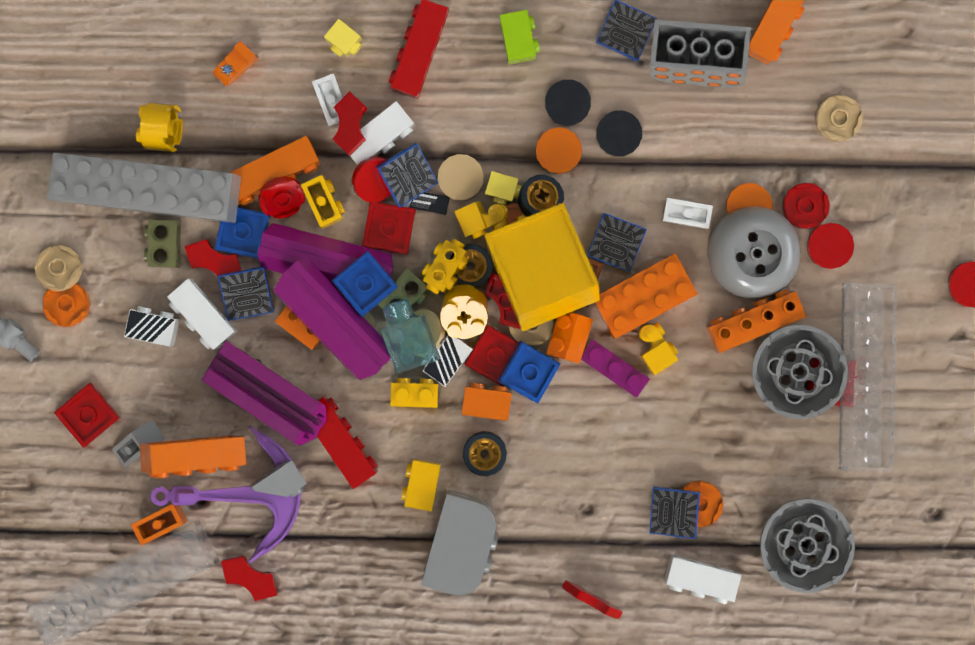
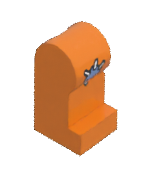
M239 41L234 46V49L225 57V60L214 69L213 75L228 87L251 67L258 58Z

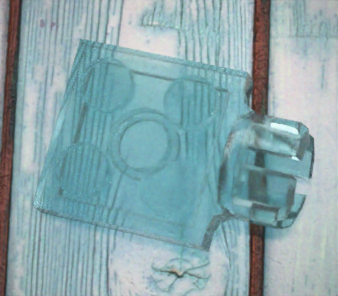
M408 299L391 303L383 308L387 326L380 331L397 374L440 359L424 314L420 316L415 315Z

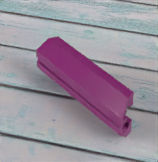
M272 223L263 232L257 253L261 267L265 266L267 270L282 274L297 260L308 258L336 288L337 286L332 280L367 251L372 254L389 276H391L393 270L392 254Z
M308 258L297 260L281 275L274 288L275 295L355 378L362 380L375 375L391 360L393 347L357 312L352 304Z
M228 340L222 345L201 381L299 446L315 439L319 430L327 421L326 406Z

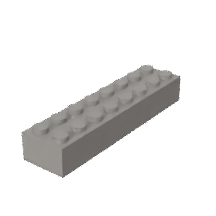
M53 153L47 199L63 203L236 223L242 176L218 171Z

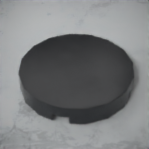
M573 79L556 82L548 90L545 97L546 112L555 123L562 126H574L587 117L591 108V97L587 88L582 83Z
M624 110L612 111L606 114L599 121L596 129V140L599 147L606 154L615 157H625L633 153L640 145L642 139V127L639 120L633 114Z

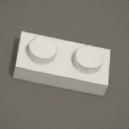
M333 73L312 81L328 126L339 123L338 114L333 107L343 98Z
M666 198L662 221L709 229L713 206Z

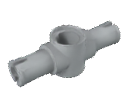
M0 318V345L6 349H16L32 362L39 355L40 351L25 339L26 336L23 334L25 331L20 325L9 318L7 320Z

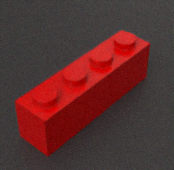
M421 0L420 5H415L412 17L415 20L412 26L408 25L404 39L407 40L405 48H400L396 61L399 62L397 71L393 69L389 78L393 91L419 99L449 14L448 7L428 0Z
M325 395L318 401L326 406L327 421L319 430L317 437L352 489H355L377 474L376 468L378 464L372 455L367 456L363 451V448H365L364 443L358 435L356 437L353 436L350 431L352 426L345 416L340 417L336 411L339 407L332 397L328 399Z

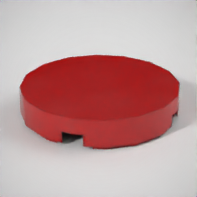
M373 156L368 160H363L353 172L352 185L357 196L366 202H380L391 195L376 168L386 161L383 157Z
M286 176L276 177L268 181L261 188L258 201L264 214L273 216L276 219H283L296 214L300 210V206L302 203L304 205L305 193L300 182L296 179Z
M805 182L797 184L787 191L783 198L782 210L784 217L791 225L801 229L817 227L824 221L829 213L830 203L827 194L819 186Z
M836 223L818 226L812 231L807 241L809 257L813 263L825 269L842 267L850 260L854 252L853 236L848 229Z
M969 261L959 264L953 269L948 279V290L956 303L963 307L975 308V262Z

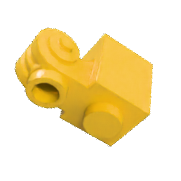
M481 201L454 211L465 237L473 236L476 239L487 234L485 230L492 226L496 230L507 225L508 209L503 204L490 206L488 214L485 213Z
M658 322L653 325H644L639 330V338L644 342H651V348L640 355V357L653 375H657L678 361L676 354H678L677 349L672 342L667 343L662 336L666 333Z

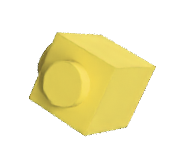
M340 19L335 22L324 36L325 40L332 45L330 50L339 57L342 54L347 58L351 54L354 56L362 47L360 43L362 41L361 36Z
M491 171L485 196L494 198L493 202L506 205L507 202L512 203L513 198L518 199L522 185L517 184L518 178Z

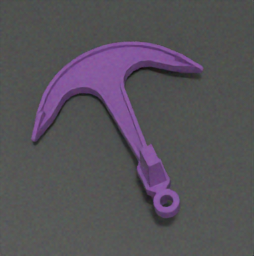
M251 425L249 426L260 446L272 459L274 468L288 459L291 460L287 452L279 444ZM159 486L151 491L150 497L152 502L158 506L167 504L169 500L175 506L194 505L198 500L261 503L268 506L273 513L274 522L272 528L260 541L252 557L248 560L249 563H252L274 548L288 534L299 511L301 493L295 497H291V495L284 497L252 490L250 486L197 490L193 486H174L170 491L165 487ZM158 492L164 493L165 496L163 500L156 499V494Z

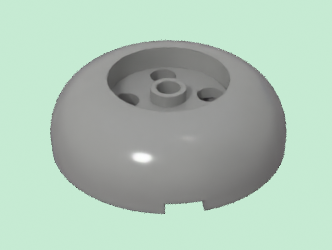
M749 206L735 210L719 221L709 238L707 257L713 277L726 291L741 298L761 299L778 293L790 283L800 263L801 247L794 227L784 216L769 208ZM755 232L757 234L755 242L748 240L749 233ZM769 245H776L777 251L775 254L768 252ZM755 249H759V257L753 256V251ZM737 253H744L745 259L743 262L736 260ZM759 264L764 266L762 274H757L755 271L756 266Z
M792 325L775 331L763 341L754 357L752 377L758 395L771 410L788 418L808 419L826 412L841 398L847 384L848 365L842 348L828 333L808 325ZM789 352H793L796 355L794 362L786 360V355ZM813 357L817 358L820 362L816 368L809 365V360ZM798 367H802L805 370V373L801 376L795 372ZM788 375L791 378L790 384H782L781 377ZM807 380L814 383L812 390L804 388V383Z
M804 498L783 504L769 516L761 532L760 554L764 566L779 584L792 591L815 593L835 585L847 573L854 557V535L847 519L835 507L820 500ZM796 524L802 526V531L799 534H795L793 531ZM818 532L824 534V539L821 542L815 540V535ZM807 540L808 545L803 548L801 546L802 541ZM789 546L794 548V553L791 556L785 554V550ZM814 554L816 561L812 564L808 563V555Z

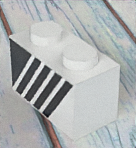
M138 306L137 310L130 309L124 337L173 347L180 319L174 318V313L160 311V315L151 313V308Z
M445 335L444 339H441L439 343L441 345L436 353L428 355L422 363L425 366L422 371L444 387H446L473 350L459 338H452L449 335Z

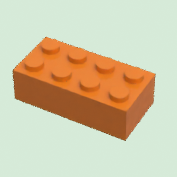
M674 253L599 294L600 301L595 302L594 305L612 338L616 339L698 294L679 258Z
M226 435L139 443L141 472L148 473L149 477L166 478L169 477L171 472L172 474H178V476L192 475V470L201 473H215L216 468L218 470L236 471L239 470V466L246 465L245 438L243 436Z

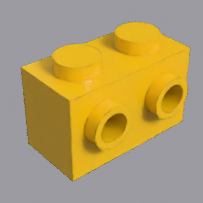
M320 175L301 184L320 228L324 229L344 220L342 214L345 213L341 201H335L332 193L336 190L330 179L326 180L323 175Z
M396 378V382L391 383L390 406L437 408L439 383H434V379L421 378L420 383L410 382V378Z
M414 458L412 464H407L405 477H409L408 487L403 486L401 500H405L404 507L432 512L441 463Z

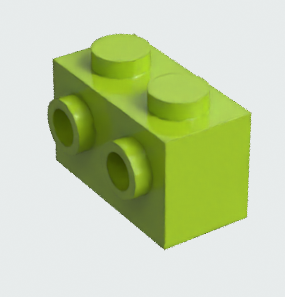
M528 10L500 15L499 20L508 65L536 60V53L540 52L538 39H533L531 30L535 29L533 15L529 16Z

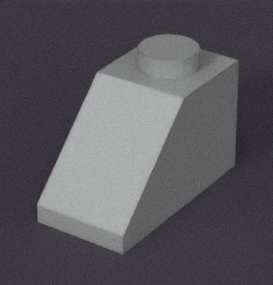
M150 420L131 432L112 451L124 468L140 458L139 443L160 442L165 438L159 427Z
M288 459L249 486L257 492L295 497L304 490L302 487L307 483L292 460Z

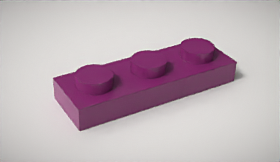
M593 339L583 352L582 361L636 398L650 380V378Z

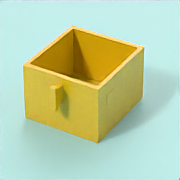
M564 203L529 217L521 215L517 217V222L484 234L490 256L522 332L600 301L599 283Z

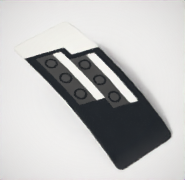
M424 192L405 204L404 207L446 215L450 198Z

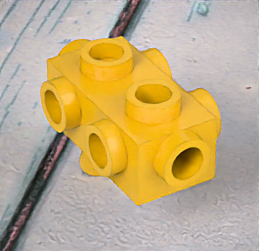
M454 238L451 242L445 240L444 244L439 242L433 253L436 255L432 264L427 263L422 272V275L425 276L423 281L428 283L425 288L436 294L439 291L446 293L447 290L451 291L457 281L455 275L459 269H464L469 260L466 257L468 252L464 250L465 245ZM449 251L454 252L455 256L452 260L446 258Z

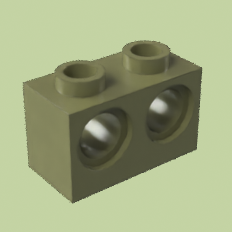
M148 220V225H145L144 231L145 239H148V248L144 250V261L148 262L147 267L180 268L181 222L177 220ZM161 226H165L167 228V235L160 239L157 231ZM161 249H164L167 253V258L163 262H159L157 259V253Z
M408 268L395 281L398 288L378 304L396 322L400 319L405 321L413 312L410 308L416 302L421 304L429 295L426 292L428 290L425 288L426 285ZM409 282H416L419 286V290L415 295H409L406 292V285ZM394 299H400L403 303V308L399 312H393L390 308V303Z

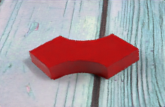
M349 91L333 107L339 117V127L332 140L348 156H351L366 141L361 132L360 125L367 107Z
M207 239L184 246L192 269L206 268L215 273L217 277L220 274L242 270L237 254L223 255L214 250Z
M491 273L484 295L493 299L498 305L500 324L521 330L499 275Z
M245 555L221 561L226 584H238L245 587L253 596L254 601L278 595L273 572H261L254 569L248 563Z
M568 580L564 581L562 589L576 599L615 619H619L623 612L608 601L592 594Z

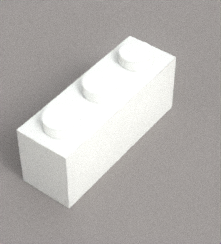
M397 101L361 129L366 141L351 155V158L357 165L363 160L378 156L381 152L384 154L388 153L395 147L394 142L400 137L405 139L413 133L414 122Z
M188 278L167 296L171 301L169 306L177 314L181 312L186 318L184 323L191 331L196 330L201 335L199 340L207 349L217 350L226 340H229L238 332L193 279Z
M671 554L664 582L669 585L671 590L682 592L683 589L692 591L691 595L705 598V595L714 597V601L727 604L728 601L735 602L742 575L738 571Z

